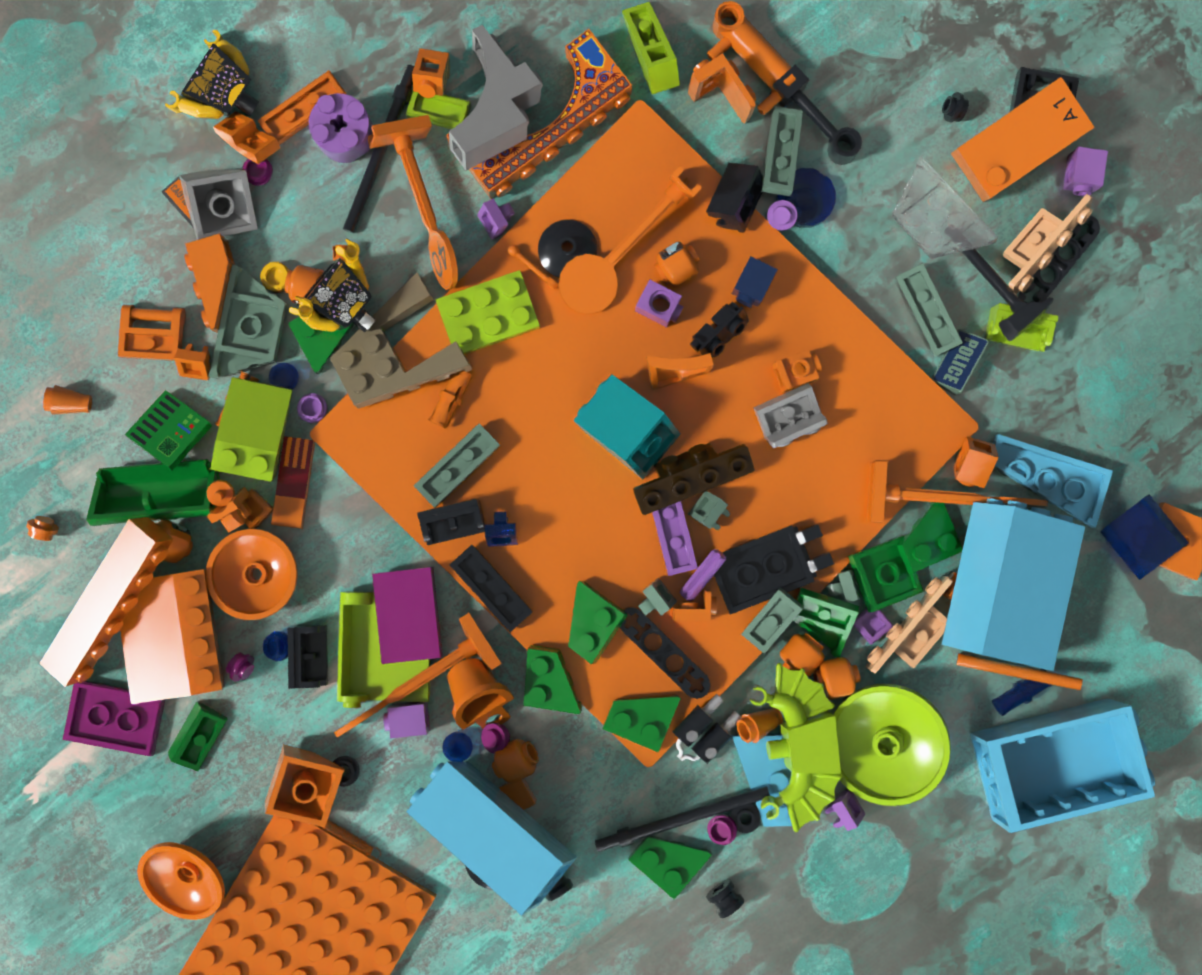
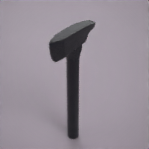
M953 224L945 229L944 233L1010 306L1013 315L999 322V327L1008 341H1012L1022 334L1046 312L1054 301L1053 298L1049 297L1041 303L1034 301L1030 303L1025 302L1014 293Z

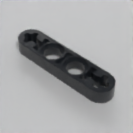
M1090 215L1084 223L1089 226L1087 228L1088 233L1081 236L1078 241L1074 237L1081 231V225L1078 223L1072 230L1073 235L1066 244L1073 250L1071 259L1065 260L1059 255L1060 246L1052 253L1053 258L1047 267L1054 271L1055 278L1053 282L1043 281L1040 276L1041 269L1039 268L1032 276L1034 277V283H1031L1025 292L1019 291L1016 295L1025 300L1026 295L1024 293L1027 294L1037 286L1041 289L1033 295L1032 299L1038 303L1045 301L1099 234L1100 225L1098 220Z
M635 607L625 608L623 611L632 616L635 613L639 615L637 622L642 628H644L645 623H648L651 627L643 631L639 640L634 637L639 632L633 626L628 628L624 626L626 619L620 626V629L688 696L698 699L707 695L710 690V680L707 675L641 610ZM651 633L658 634L662 640L660 648L657 650L647 649L644 644L647 635ZM674 654L681 656L683 659L682 668L675 672L670 671L666 667L667 658ZM689 665L694 668L689 671L691 676L695 679L700 677L704 679L701 682L704 687L701 691L697 689L690 691L691 683L685 677L682 682L677 679L685 674Z

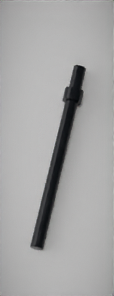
M407 65L400 85H396L392 95L394 100L385 123L399 120L404 105L410 101L413 85L412 72L414 69L412 65ZM388 146L374 148L343 230L354 234Z
M767 786L632 829L629 827L619 829L616 834L595 840V845L598 852L619 845L622 848L633 845L635 840L761 801L765 796H770Z

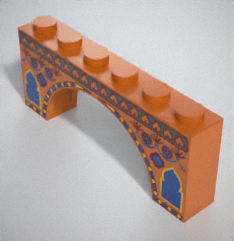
M590 29L565 46L566 58L573 69L575 83L571 98L563 112L545 128L527 135L526 140L469 169L490 199L507 194L512 189L514 182L520 178L524 180L530 177L536 171L535 167L544 160L549 162L559 154V149L566 143L571 145L583 136L582 131L590 125L596 127L606 119V114L613 108H622L631 99L632 84ZM448 133V134L446 135V138H447L448 143H449V133Z

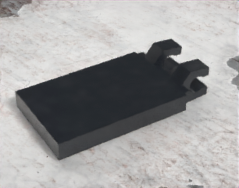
M816 524L801 531L798 530L797 526L793 527L790 525L722 552L726 556V561L714 574L729 614L731 615L771 599L780 587L789 592L815 582L814 578L817 577L816 571L834 565L830 553L826 552L810 559L804 543L823 536L819 525Z

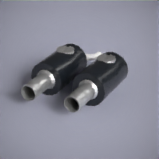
M718 694L703 708L697 705L673 730V733L678 737L676 747L679 750V754L677 757L681 761L685 759L696 761L701 758L708 764L732 739L729 732L737 724V721L741 719V716L736 711L722 725L716 722L691 748L697 754L696 756L683 755L684 751L681 747V742L689 747L714 721L711 718V714L724 701Z

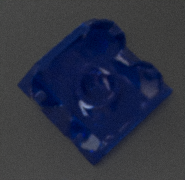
M1150 494L1100 531L1105 537L1106 544L1118 553L1128 569L1139 580L1189 543Z

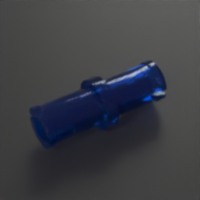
M1026 679L1022 682L1016 681L1013 683V688L993 699L992 704L1001 716H1005L1006 713L1019 705L1032 702V697L1052 685Z

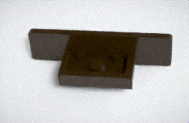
M710 443L705 445L698 444L691 447L685 453L677 456H667L660 463L655 464L654 467L659 478L634 487L633 492L641 513L647 515L752 473L755 468L748 447L745 444L719 454L714 451Z

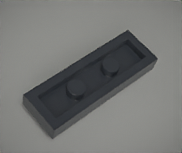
M474 545L467 548L450 564L453 570L509 632L514 630L533 612Z

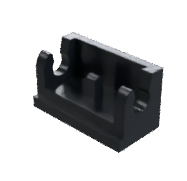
M728 163L706 210L708 216L721 218L717 220V226L738 230L741 233L745 232L763 193L761 192L763 176L759 167Z
M479 499L417 513L424 542H427V545L487 532Z
M327 625L288 627V689L318 688L328 685Z

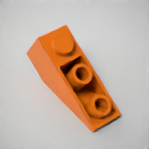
M220 233L186 243L188 253L184 255L187 267L190 271L194 272L196 282H193L194 292L197 298L202 300L204 310L201 311L203 322L207 328L210 327V330L216 333L219 330L232 264L235 265L229 242Z

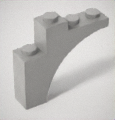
M483 25L472 29V49L483 67L486 78L485 87L472 112L459 125L449 130L450 150L466 171L527 139L529 119L524 110L541 101V88L543 87L539 74L536 71H532L526 62L516 66L512 57L505 55L495 35L489 34Z

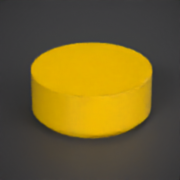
M280 262L266 264L260 274L263 286L274 293L284 292L285 280L289 269Z

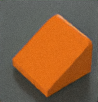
M525 778L512 784L507 782L499 787L502 792L523 810L535 805L537 802Z

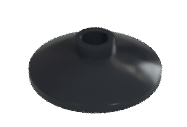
M561 220L551 224L542 233L538 244V255L541 264L550 274L560 278V273L566 263L576 256L584 254L597 255V242L593 233L587 226L574 220ZM566 242L573 245V249L569 252L562 250V245Z

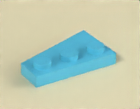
M731 734L750 789L755 790L767 786L770 796L778 797L779 792L789 784L791 771L785 766L784 758L769 760L766 742L781 740V734H767L757 743H746L739 734ZM761 801L755 802L764 827L792 826L785 804L779 807V815L775 819L770 820L766 818V813L775 807L768 805L761 809Z

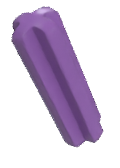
M718 549L712 550L681 588V596L687 601H693L726 561V556Z

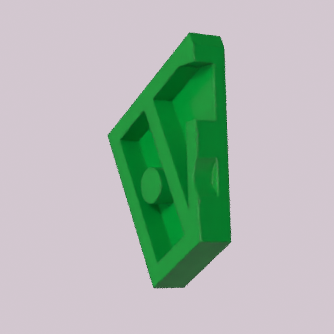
M300 317L288 323L316 374L322 372L323 366L331 354L336 352L341 345L343 337L355 325L351 323L346 329L329 332L310 328Z
M931 502L929 510L915 522L911 532L905 535L897 545L908 574L915 573L962 552L963 548L944 503Z
M579 581L576 587L568 647L590 664H596L628 614L586 582Z
M800 588L796 600L804 608L793 621L800 627L807 629L809 635L817 642L821 640L827 645L834 657H840L858 616L859 606Z
M530 645L527 651L523 706L580 714L582 704L576 698L572 688L574 684L570 673L565 669V661L560 649Z
M671 695L670 697L614 699L602 729L659 752L681 698L677 695Z
M651 835L642 840L630 854L628 860L675 900L712 854L708 849H698L686 846L684 843L670 842Z

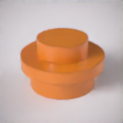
M36 516L35 519L28 520L26 525L28 528L27 534L34 539L42 541L52 540L59 530V527L54 524V520L45 516Z

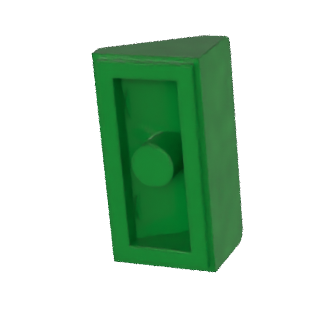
M196 702L168 751L171 762L199 771L228 718L210 707Z

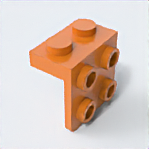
M723 53L710 62L708 59H705L693 68L694 72L692 73L688 94L693 102L719 87L744 124L750 121L756 106V96L749 85L744 86L738 77L740 73L736 64L732 60L728 61Z

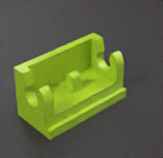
M999 303L991 308L985 339L988 341L1038 352H1044L1046 345H1051L1056 322L1058 321L1057 315L1044 313L1022 334L1012 341H1008L999 327V322L1013 315L1010 306Z

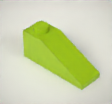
M650 1L622 10L635 53L651 94L680 86L677 58Z

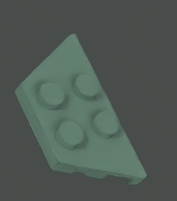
M233 264L209 377L215 379L276 363L288 306L244 270Z

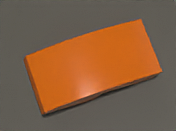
M236 111L213 127L215 132L226 143L258 165L280 149L277 138L258 130L253 119Z

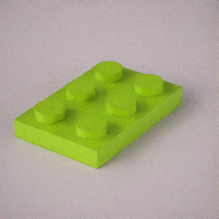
M520 270L435 299L450 343L452 344L456 341L464 354L540 328Z

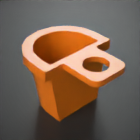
M477 658L466 659L450 669L447 680L454 702L452 715L462 730L475 722L483 729L490 723L502 725L510 719L511 716L503 705L515 698L505 685L497 681L481 660ZM500 714V717L495 721L486 722L491 716Z

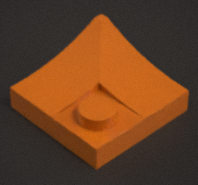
M711 353L689 358H664L652 355L646 357L649 382L652 390L707 374L714 366Z

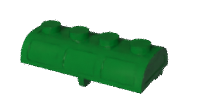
M208 459L181 461L173 471L162 463L99 468L96 472L97 478L86 520L90 526L94 527L127 523L129 519L149 517L152 521L207 517L215 507L207 498V489L214 481L220 480L219 471L210 470L211 462Z

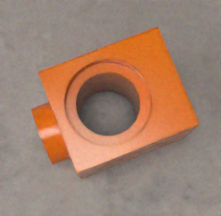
M966 436L953 465L955 479L968 487L978 486L985 488L999 458L996 445Z

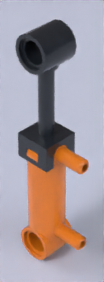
M726 1L720 4L716 9L712 26L715 36L720 41L707 52L708 58L713 60L732 47L771 89L770 95L757 106L760 114H767L776 104L786 107L794 100L829 138L827 152L831 161L839 165L850 163L862 146V138L859 132L849 127L841 128L840 130L835 128L803 93L809 78L796 64L791 67L745 17L741 5L733 1ZM726 17L732 18L735 24L726 25L721 19ZM838 142H847L851 147V151L841 150Z

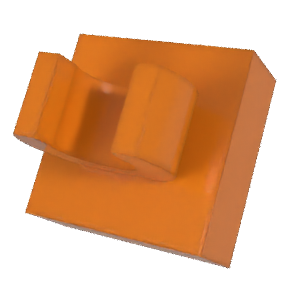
M190 343L185 349H177L174 360L179 376L209 381L211 365L209 362L210 353L208 346H204L202 352L194 351L193 344Z

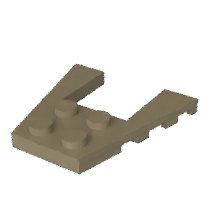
M418 273L406 282L373 315L375 321L366 332L359 329L330 357L350 399L358 409L392 398L395 393L407 389L412 391L421 388L420 385L433 380L439 382L450 378L451 374L462 370L468 372L473 369L460 345L455 341L407 372L405 371L384 331L434 300Z

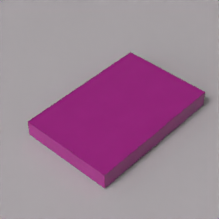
M433 567L372 574L381 663L387 664L443 657Z
M90 681L75 683L73 685L62 740L151 757L155 754L166 699L131 704L130 692L127 688Z

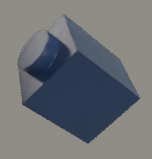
M750 256L731 294L737 296L736 301L747 307L755 305L758 307L778 269Z

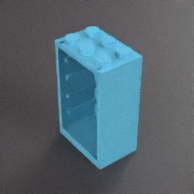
M987 498L986 503L973 502L941 645L1054 671L1085 526L1073 523V517L1054 514V517L1050 515L1051 511L1031 507L1030 511L1027 508V504L1008 500L1007 505H1005L1003 501Z
M1106 698L971 732L970 737L992 821L1009 833H1014L1155 797L1153 790L1155 778L1146 764L1147 748L1144 741L1139 737L1137 729L1139 717L1131 705Z
M449 761L445 764L440 763L430 774L432 781L425 789L421 787L411 797L409 802L412 805L406 812L521 916L539 906L576 860L577 856L469 762Z

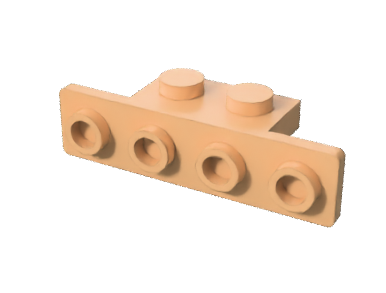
M1086 194L1064 221L1041 208L1003 252V257L1021 268L1009 283V287L1015 294L1019 291L1025 292L1033 282L1034 277L1032 276L1039 268L1041 270L1045 269L1053 258L1052 253L1058 246L1064 247L1073 235L1072 230L1078 223L1083 225L1088 220L1093 211L1091 209L1092 197Z
M946 576L935 577L925 588L927 594L920 602L916 600L909 606L905 613L908 615L901 624L896 623L886 635L888 640L881 648L879 646L875 647L868 655L867 660L869 662L865 667L869 671L876 673L893 652L911 668H915L944 634L947 617L933 605L952 584V579Z

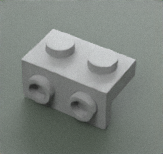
M809 383L753 407L764 438L773 448L787 446L794 439L803 435L814 434L821 427L828 424L826 417L820 411L813 388Z

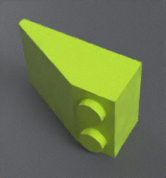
M232 377L215 440L210 470L272 482L277 475L293 389Z

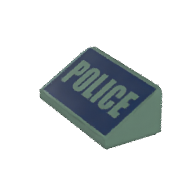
M958 329L957 332L963 344L946 351L931 378L937 385L955 395L960 394L964 390L990 342L983 337Z

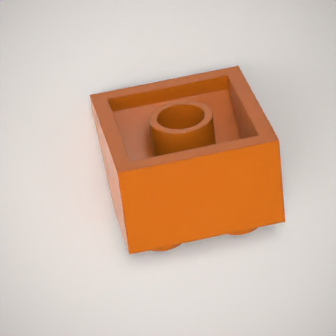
M283 744L265 799V814L326 827L344 768L312 751Z

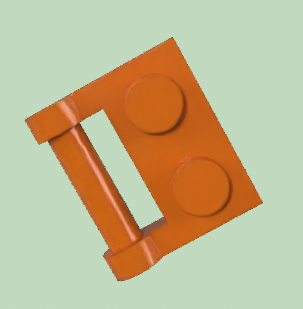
M124 304L121 308L118 357L175 361L174 356L177 349H182L183 326L186 321L185 309L135 308L134 305ZM135 320L171 322L170 330L133 327V322Z

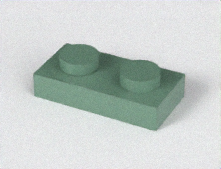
M780 587L741 635L765 654L803 610L804 606Z

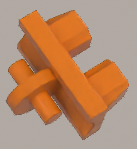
M225 480L214 481L207 489V498L212 505H215L207 515L210 522L213 524L220 520L228 533L246 522L245 519L252 514L251 509L244 501L249 495L247 489L243 487L235 495V490L229 482Z

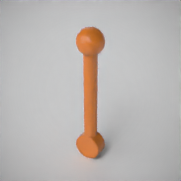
M511 245L508 248L510 256H516L551 288L556 289L558 283L521 254L518 246Z

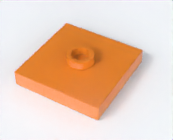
M1165 502L1160 503L1138 557L1188 579L1198 581L1202 571V518Z

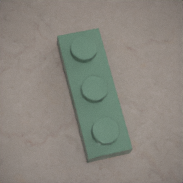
M774 106L761 192L791 196L794 187L803 110Z
M922 263L896 276V280L934 356L936 357L963 344L924 264Z
M479 423L429 470L414 487L436 508L501 445Z

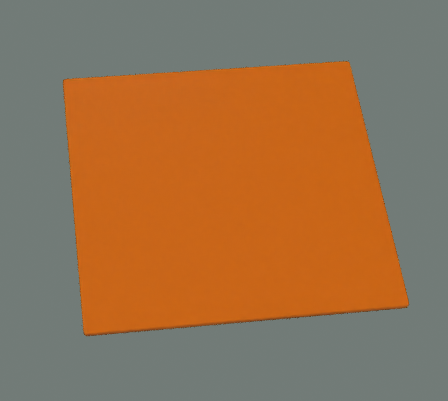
M638 100L457 282L456 287L450 289L444 295L447 296L520 270L540 325L539 329L465 354L473 368L468 373L473 375V377L470 379L461 397V405L456 406L446 429L432 423L428 419L441 398L439 396L440 391L445 390L450 378L439 382L433 380L420 385L421 388L412 391L407 389L395 393L392 398L360 409L353 404L347 393L310 431V437L507 630L450 566L467 548L474 545L533 611L509 633L527 651L530 645L560 649L565 661V669L572 678L574 684L572 688L577 700L581 701V704L603 725L614 699L679 696L681 699L659 752L613 734L644 766L652 767L678 740L673 730L697 705L703 708L716 694L721 696L762 653L741 634L769 600L730 615L716 579L713 576L698 596L691 601L698 602V608H703V590H710L712 593L711 597H717V614L711 615V621L673 620V608H680V602H690L681 596L680 590L697 569L668 576L653 514L643 515L640 511L633 488L659 478L655 467L644 479H641L573 421L577 417L579 409L584 404H587L596 394L598 386L613 374L663 411L681 433L680 436L657 463H660L667 456H677L685 453L691 447L698 444L705 445L710 443L717 454L741 444H745L748 447L755 468L754 472L707 490L728 504L726 509L730 513L729 517L721 514L716 521L721 527L719 530L709 529L688 515L704 492L681 501L698 567L714 549L724 552L790 525L793 527L797 526L798 530L801 531L817 524L823 536L804 543L810 559L828 552L834 562V565L816 571L817 577L814 578L815 582L800 587L820 593L850 562L849 555L861 551L909 502L908 500H899L898 503L885 502L884 522H866L870 462H888L887 484H897L900 488L921 489L962 447L966 436L971 437L978 430L979 426L968 413L777 229L773 228L768 220L756 209L744 233L717 226L716 222L721 218L708 216L706 210L722 176L643 100ZM679 166L684 169L679 179L683 182L687 177L691 181L687 185L690 190L697 184L702 187L691 200L685 196L677 205L674 203L614 266L618 280L617 294L612 303L601 312L592 314L576 312L567 306L561 297L559 285L554 290L516 256L512 257L508 254V248L511 245L518 246L521 254L559 284L560 278L553 276L543 267L538 255L540 237L551 224L561 220H574L584 224L591 230L596 239L597 256L605 258L666 195L664 192L672 184L670 176ZM679 241L686 248L692 245L700 261L696 263L698 274L676 287L671 283L665 284L654 264L657 263V254ZM569 242L562 245V250L565 252L573 249V245ZM750 256L778 269L758 307L752 305V307L742 305L736 301L737 296L731 294ZM649 279L682 296L679 304L684 307L677 321L673 322L670 320L667 327L635 312L636 304ZM658 298L652 303L654 309L659 312H664L669 308L668 302L662 298ZM731 302H734L739 308L741 306L744 308L749 322L741 334L734 336L725 344L724 350L718 356L712 357L714 366L709 373L652 390L649 382L647 356L652 355L664 358L701 356V352L695 351L690 345L693 341L692 336L706 323L715 329L717 325L712 322L711 318L725 304L729 305ZM437 303L393 347L406 372L451 344ZM809 350L811 356L814 354L818 356L822 371L818 372L820 378L809 384L813 388L820 411L826 417L828 424L821 427L814 434L803 435L794 439L787 446L773 448L764 438L753 407L785 394L781 391L772 367L775 361ZM796 364L795 371L798 374H804V365ZM480 423L501 446L436 508L479 499L487 532L427 545V542H424L417 513L435 508L414 485ZM659 577L677 602L662 616L656 609L646 616L707 675L710 680V690L707 695L698 699L688 696L620 628L596 664H590L569 648L568 644L578 582H586L622 610L627 607H635L641 610L638 605L647 598L642 591ZM800 588L787 593L796 599ZM636 613L632 616L628 614L624 626L626 628L633 626L639 632L634 637L639 640L643 631L651 626L645 623L644 628H642L637 622L639 615ZM655 633L647 635L644 640V644L649 650H657L662 643L661 637ZM671 655L666 660V667L670 671H679L683 666V659L679 655ZM689 665L685 674L677 679L682 682L685 677L691 683L690 691L694 689L701 691L704 688L701 684L704 679L702 677L695 679L691 676L689 671L694 668Z

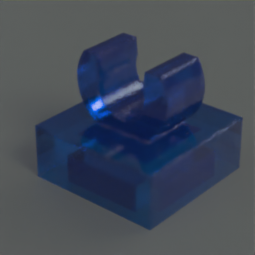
M494 512V524L485 525V538L488 547L518 545L516 524H508L507 512Z

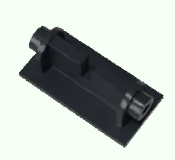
M731 302L729 305L725 304L711 318L717 327L713 329L706 323L692 336L693 341L690 345L695 351H700L702 355L711 353L712 357L718 356L724 350L725 344L734 336L741 334L749 322L742 306L739 308L734 302Z

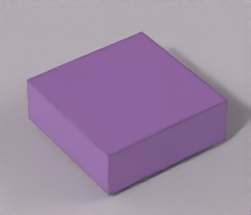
M865 608L858 614L853 626L872 645L894 625L881 610L868 613L867 608Z

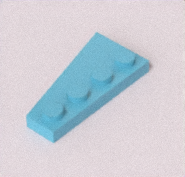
M995 435L993 444L996 445L999 457L994 467L996 470L1089 527L1096 528L1113 470L1003 435Z

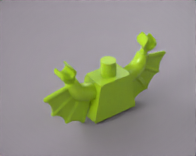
M778 663L776 665L775 692L768 694L764 687L754 686L753 689L762 691L764 697L759 701L750 698V701L756 706L763 705L765 702L769 703L770 707L779 709L783 713L786 722L781 724L782 739L767 741L766 750L769 760L784 758L785 766L791 771L789 784L779 792L778 797L765 796L762 799L761 809L768 805L774 806V809L766 813V818L772 820L779 815V807L785 804L793 830L798 832L805 823L820 820V814L824 807L835 801V787L842 778L836 718L828 711L833 709L835 705L826 698L823 683H817L809 679L803 668L800 670H790L782 666L781 663Z

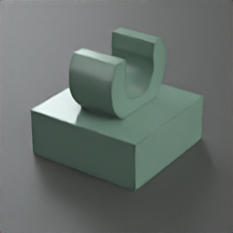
M705 491L688 515L709 529L719 530L721 527L716 521L721 514L729 517L730 513L726 509L727 503L712 493Z
M852 568L838 573L840 581L827 585L830 597L844 594L846 602L856 601L862 597Z
M658 577L642 591L647 598L638 607L645 615L656 609L662 616L672 608L677 600Z

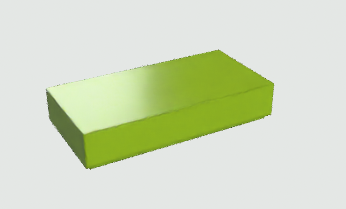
M412 91L406 116L407 118L429 115L432 125L453 129L469 115L471 102L448 95H435L432 98H425L418 92Z

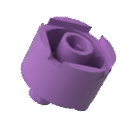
M337 93L321 96L309 116L311 136L321 151L328 158L339 163L354 162L357 158L370 151L368 136L373 134L371 129L373 124L363 104L347 94Z

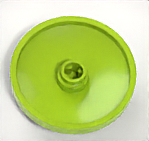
M874 684L855 691L852 695L845 698L834 712L842 775L840 781L856 796L878 805H906L918 801L932 792L945 775L951 751L949 731L938 709L920 693L896 684Z

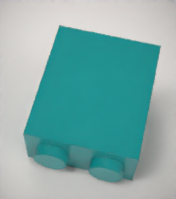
M613 374L598 386L596 394L587 404H584L579 409L577 417L573 420L586 434L641 479L648 475L654 465L657 464L681 434L663 411Z

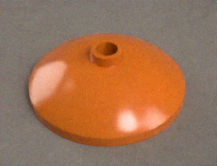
M245 529L226 536L215 546L206 565L205 577L209 594L221 610L235 618L258 620L277 613L289 602L297 585L298 568L294 554L281 538L268 531ZM256 568L260 569L262 573L258 580L253 577V571Z
M174 842L159 843L149 848L139 861L137 869L138 879L145 894L159 908L173 916L189 920L203 919L215 913L223 902L225 886L222 876L216 865L196 848Z

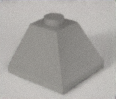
M205 170L179 175L185 203L198 240L219 233L222 236L258 230L246 170Z

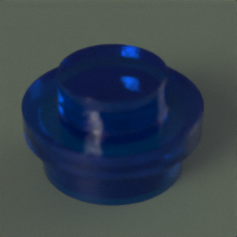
M278 363L269 372L270 385L295 389L298 385L299 373L289 363Z
M274 631L264 639L263 652L266 657L274 661H283L288 657V635L285 632Z
M453 732L445 738L442 749L448 760L463 762L471 755L473 744L467 734Z

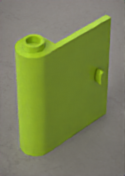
M344 591L340 592L337 701L343 702V707L345 708L361 707V702L369 700L382 701L386 699L394 689L430 667V659L382 664L374 592ZM430 681L399 701L429 702Z

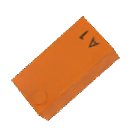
M1060 77L958 147L951 155L981 200L985 202L1095 127L1063 78Z

